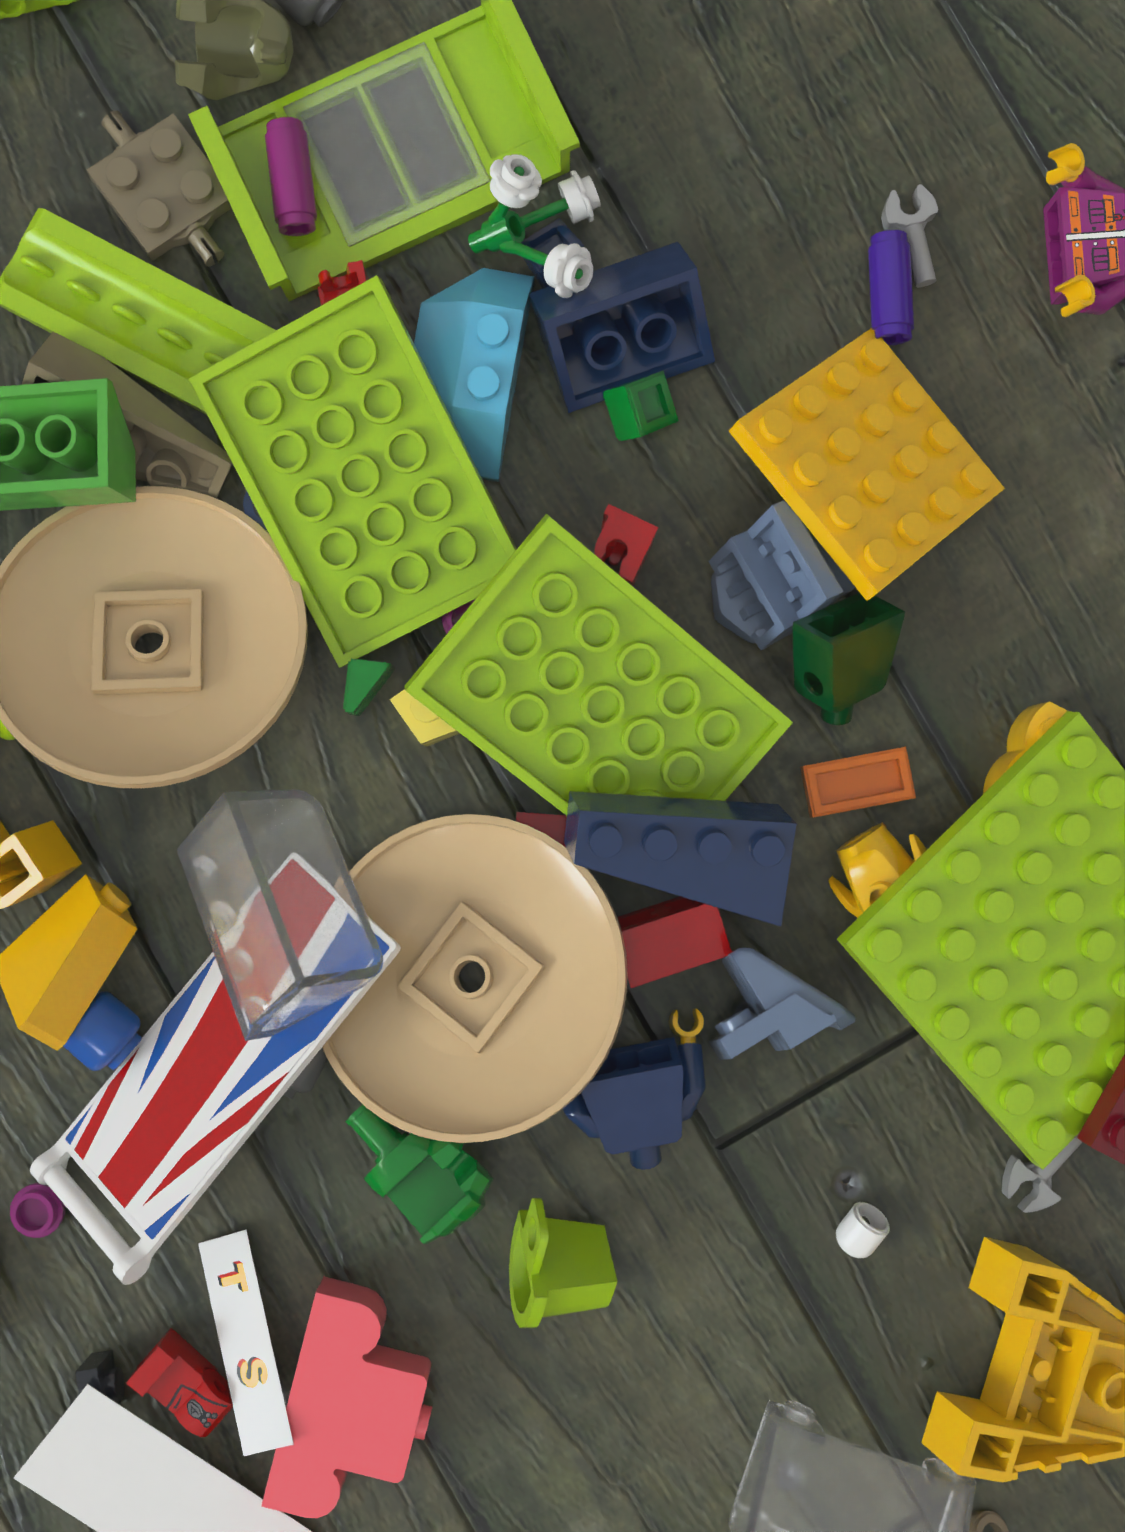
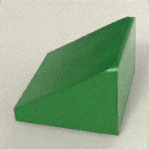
M664 370L603 392L609 416L619 441L639 438L679 421Z
M359 659L348 661L343 703L345 712L350 715L360 716L389 679L395 667L391 663Z

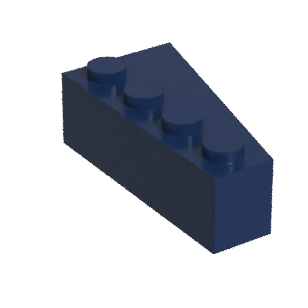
M570 791L564 844L575 865L781 926L797 823L779 804Z

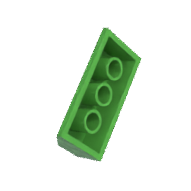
M102 378L0 386V511L136 502L135 447L111 380Z

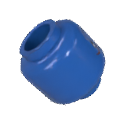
M99 992L63 1047L92 1071L102 1070L106 1066L111 1070H115L142 1040V1037L137 1033L141 1024L140 1018L111 992Z

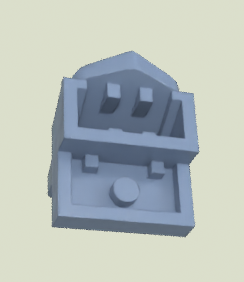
M785 500L771 505L747 531L731 537L708 561L714 570L711 586L715 620L745 641L756 643L760 651L792 634L794 621L831 605L845 597L855 588Z
M738 948L725 956L722 962L751 1011L749 1008L743 1011L740 1010L714 1026L719 1036L709 1041V1044L719 1060L732 1059L766 1037L775 1051L790 1050L828 1026L843 1030L853 1024L856 1017L840 1003L755 949Z

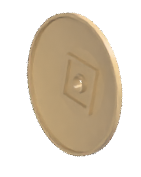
M140 486L136 487V502L66 506L46 518L24 536L0 565V720L12 736L40 761L61 773L96 785L142 789L172 785L205 775L229 763L256 743L276 722L294 693L303 669L308 637L307 613L299 582L293 581L271 536L266 530L242 511L209 495L173 487ZM157 633L163 636L162 645L156 651L144 654L135 650V644L142 635Z
M475 814L444 816L410 826L390 836L368 852L344 877L337 889L401 947L396 957L322 1047L337 1076L366 1108L397 1128L420 1137L456 1143L484 1142L526 1131L546 1121L573 1101L595 1077L610 1052L623 1017L628 979L626 950L616 913L605 891L588 868L573 863L566 847L541 831L507 818ZM478 962L484 969L485 981L479 990L469 993L462 988L459 975L466 964Z

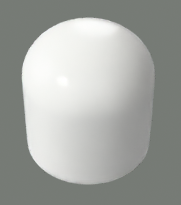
M857 1202L837 1226L836 1239L839 1246L848 1255L855 1258H866L876 1250L888 1235L890 1226L887 1218L878 1208L869 1203ZM862 1216H865L869 1220L870 1225L862 1218Z

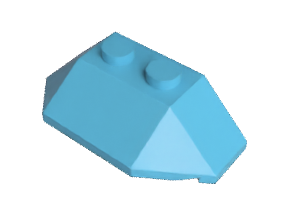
M488 268L476 271L421 302L414 345L481 478L499 482L531 302L529 293L533 291L534 276Z

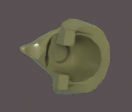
M177 0L176 18L195 22L197 62L175 60L176 83L179 86L188 87L208 99L219 100L246 90L277 82L288 73L294 53L291 26L282 12L264 0Z

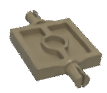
M119 111L110 112L114 123L107 114L102 120V126L108 131L118 146L113 153L86 169L92 182L151 261H154L173 247L191 243L204 260L206 266L215 265L213 256L219 262L224 256V251L220 249L208 233V230L217 218L231 210L232 207L209 160L174 113L148 130L137 134L133 132Z

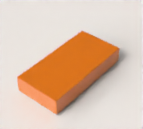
M906 747L800 766L810 818L916 798Z

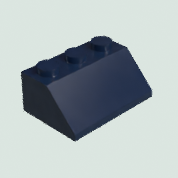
M679 242L593 271L589 285L583 291L573 292L570 298L558 296L555 288L551 286L529 293L540 336L568 413L604 401L603 392L605 390L664 370L667 379L715 362L698 270Z

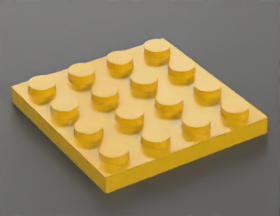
M872 328L744 415L729 430L734 439L866 601L884 589L1005 489L883 338H875V330H872Z

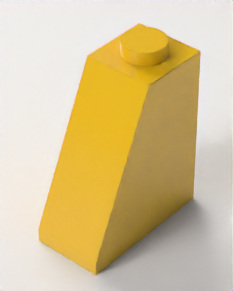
M85 874L0 954V985L18 1029L56 1051L66 1044L138 929L128 911V908L131 906L129 898L113 883L108 882L103 886Z

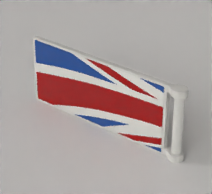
M293 854L61 1138L50 1149L38 1156L30 1167V1173L41 1185H48L113 1262V1273L124 1285L136 1282L146 1273L152 1257L401 949L400 945L298 854ZM70 1156L141 1237L135 1246L130 1247L66 1171Z

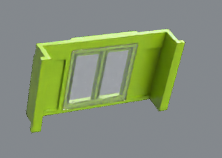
M481 0V6L219 127L208 106L188 114L270 290L281 286L289 302L320 287L318 274L323 270L329 271L331 277L344 276L347 274V264L359 260L363 261L365 269L494 210L499 203L490 190L492 179L490 167L495 160H503L506 155L517 154L525 156L533 162L541 175L542 184L570 172V151L580 147L579 139L512 0ZM275 118H297L303 122L304 130L307 132L317 211L316 230L307 235H283L279 232L278 224L275 222L265 144L266 124Z

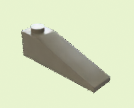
M52 332L29 360L21 385L108 378L112 381L135 447L136 480L146 481L151 486L187 489L217 499L232 466L227 452L104 357Z

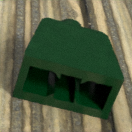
M859 592L793 622L794 687L798 694L821 707L820 716L823 721L832 725L848 724L852 720L854 704L880 692L884 688L895 654L905 611L877 596H873L870 600L866 601Z

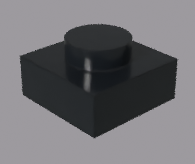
M113 1350L91 1353L75 1372L78 1393L80 1394L86 1385L89 1384L111 1400L120 1404L124 1396V1376L122 1369L115 1367Z

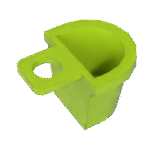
M532 1198L529 1210L518 1211L510 1249L509 1288L511 1307L515 1322L519 1328L538 1327L541 1319L544 1317L608 1307L618 1281L605 1226L546 1218L542 1198Z

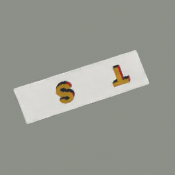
M247 1230L198 1243L243 1455L247 1456L294 1445Z

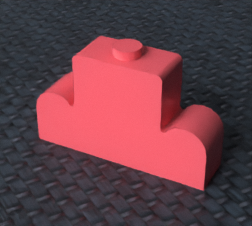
M325 1276L317 1288L286 1407L294 1445L275 1450L261 1507L304 1518H320L325 1516L335 1508L340 1498L347 1471L392 1483H399L405 1475L413 1439H425L432 1406L422 1403L431 1370V1361L424 1356L377 1345L386 1321L387 1309L383 1298L376 1291L368 1287Z

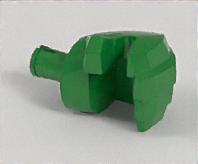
M363 1104L345 1121L377 1156V1159L374 1161L377 1165L364 1177V1180L382 1198L386 1195L422 1235L419 1240L424 1245L439 1237L450 1235L464 1222L471 1221L486 1206L484 1195L494 1178L477 1160L462 1150L464 1143L437 1141L412 1133L408 1134L407 1131L401 1134L394 1125L378 1117Z

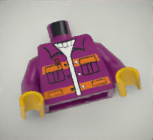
M1070 143L1048 152V157L1056 162L1058 168L1046 173V182L1049 185L1061 182L1064 186L1057 190L1043 208L1051 305L1069 303V305L1060 309L1063 317H1068L1076 312L1102 315L1125 299V188L1088 168L1085 165V158L1080 147Z

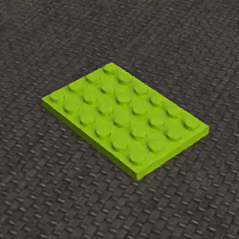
M374 276L188 378L293 581L299 582L304 602L339 668L347 665L351 659H359L476 599L517 550L379 276Z
M548 514L541 519L404 686L406 692L566 816L570 791L726 801L793 723Z

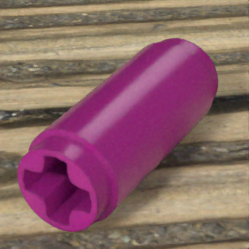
M275 118L266 124L267 133L265 134L275 222L278 224L279 232L283 235H307L316 230L315 221L317 220L307 132L304 130L303 122L297 118Z

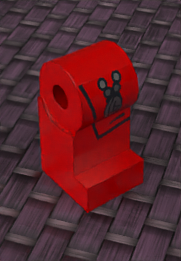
M172 1328L139 1363L126 1382L129 1387L142 1397L149 1393L172 1412L186 1430L199 1437H207L233 1408L228 1381L216 1371L217 1368Z

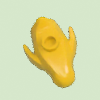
M883 822L860 833L838 848L836 852L851 890L833 876L828 881L831 889L843 906L857 918L866 911L927 850L919 837L915 834L909 835L914 859L910 857L897 839L888 831L887 826Z

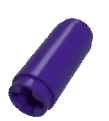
M886 230L871 236V246L868 248L871 328L875 330L876 339L882 337L888 345H898L912 339V330L914 329L911 245L908 242L906 232Z

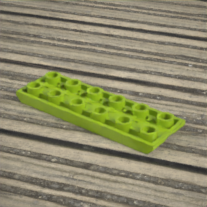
M43 208L37 209L21 238L13 258L0 277V307L49 333L55 332L104 357L118 369L205 415L207 414L188 378L276 331Z

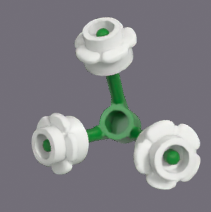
M506 155L503 160H495L490 167V176L492 177L490 190L499 203L489 216V220L482 223L481 229L469 234L468 243L471 250L476 254L488 249L492 252L501 250L503 253L515 254L544 266V279L546 283L555 288L556 294L562 298H570L573 292L583 291L589 285L593 276V264L587 248L580 247L576 243L570 245L559 244L548 255L521 242L525 238V228L567 210L573 224L586 218L589 222H592L594 220L593 209L600 207L601 203L591 177L588 175L580 178L575 170L570 171L571 177L558 183L562 199L520 217L515 211L508 210L510 207L522 208L530 200L538 196L539 187L542 184L541 175L533 162L522 155Z

